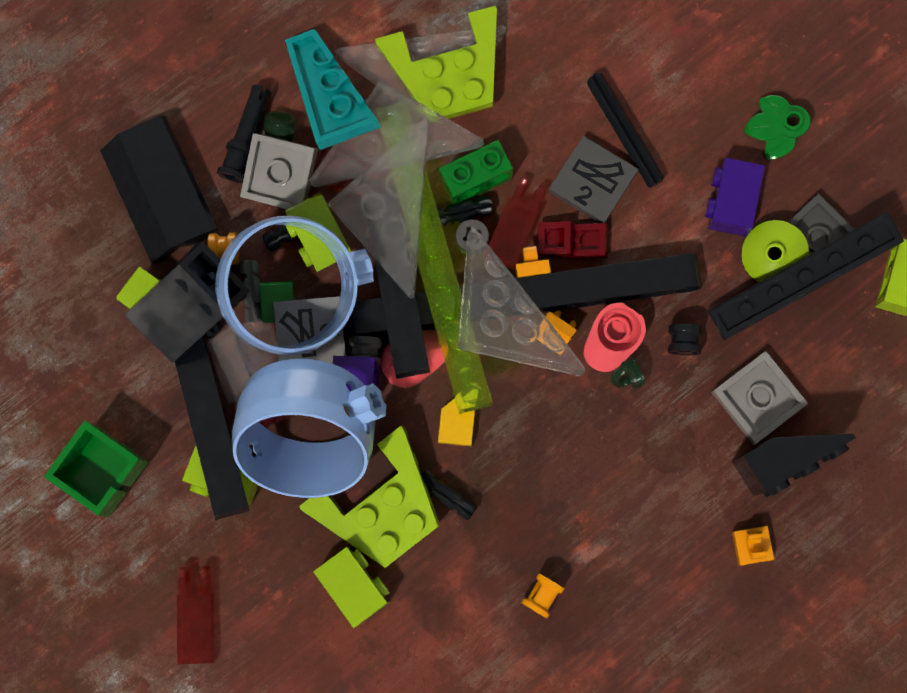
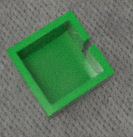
M84 420L43 477L96 515L110 517L127 493L122 489L123 486L131 487L149 462L96 424Z

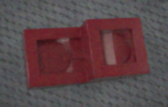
M571 221L539 222L538 255L560 258H608V225L606 223L573 224Z

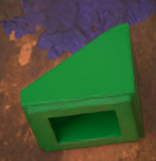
M293 281L260 283L263 323H274L273 302L295 300Z

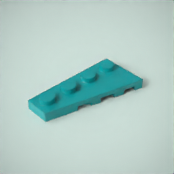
M315 29L285 40L313 135L320 150L381 128L378 119L371 112L360 93L357 92Z

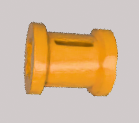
M539 573L536 577L538 581L528 598H523L521 603L548 619L550 615L548 612L558 593L561 594L564 588Z

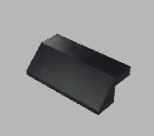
M159 116L118 133L100 150L151 264L161 263L179 247L192 246L204 241L210 233H214L218 229L166 116Z

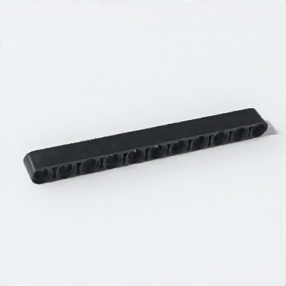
M682 254L416 292L415 296L422 330L692 292L701 289L702 283L697 255ZM382 298L355 302L353 312L343 328L344 339L349 340L351 336L378 337L388 335Z

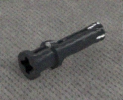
M252 85L235 137L227 142L226 149L228 151L222 167H218L216 172L220 177L231 182L243 183V174L247 165L252 135L257 133L268 99L272 93L267 88H265L264 92H261L263 86Z

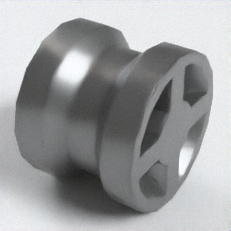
M472 219L460 224L456 230L458 250L467 257H477L486 251L489 242L487 227L482 222Z

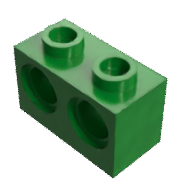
M496 140L440 167L439 175L454 205L469 201L512 180L513 167L499 140Z

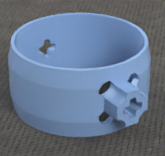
M277 216L259 221L247 227L230 242L218 265L215 292L222 316L241 339L256 348L270 353L296 355L322 347L338 335L353 312L358 286L374 282V271L366 249L349 252L343 242L322 224L299 216ZM290 225L312 233L329 248L340 271L341 296L332 319L318 334L294 345H269L255 338L239 322L229 300L228 275L237 251L250 236L267 226Z
M288 359L274 362L261 368L247 381L237 404L232 429L233 456L237 466L245 476L257 485L272 492L291 497H326L351 488L363 477L370 461L374 442L375 420L386 416L387 405L382 399L381 390L374 383L364 385L355 375L339 366L319 360ZM346 384L350 385L352 391L348 390ZM344 407L347 409L349 416L346 414ZM282 415L310 416L331 422L347 431L350 435L330 442H300L271 432L261 425L259 421ZM251 444L253 445V451L256 454V456L254 457L252 456V449L249 447V445Z

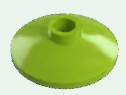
M780 220L767 221L756 226L749 232L742 246L743 265L748 274L757 282L809 255V245L804 234L796 226ZM772 247H778L782 252L781 257L777 260H772L768 255Z

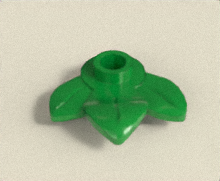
M769 95L760 98L759 104L762 113L756 114L748 121L744 132L752 138L766 141L765 157L767 160H774L789 154L794 149L796 139L803 136L809 130L811 119L809 113L803 107L791 106L785 98ZM792 116L800 119L799 124L796 126H790L787 121Z

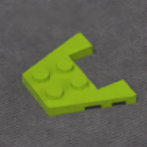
M496 5L468 13V20L476 44L412 62L403 31L375 39L377 49L386 58L396 76L403 82L408 93L430 124L493 107L497 24Z
M403 425L377 444L398 471V474L346 514L332 495L309 498L299 506L307 515L384 568L440 526L426 484H424L419 471L418 461L408 440L407 430Z

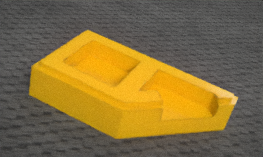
M471 384L441 409L438 443L472 446L477 384Z

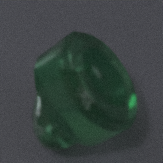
M283 111L268 112L264 116L263 127L265 135L292 141L296 131L297 120L293 115Z
M629 356L625 361L621 362V367L616 369L611 376L612 384L618 388H624L631 384L632 388L636 390L646 383L633 356ZM626 375V378L620 380L621 376Z

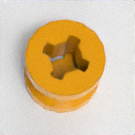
M230 232L227 236L210 233L208 236V247L221 259L225 249L237 236V233ZM239 250L237 251L231 265H238L240 255Z

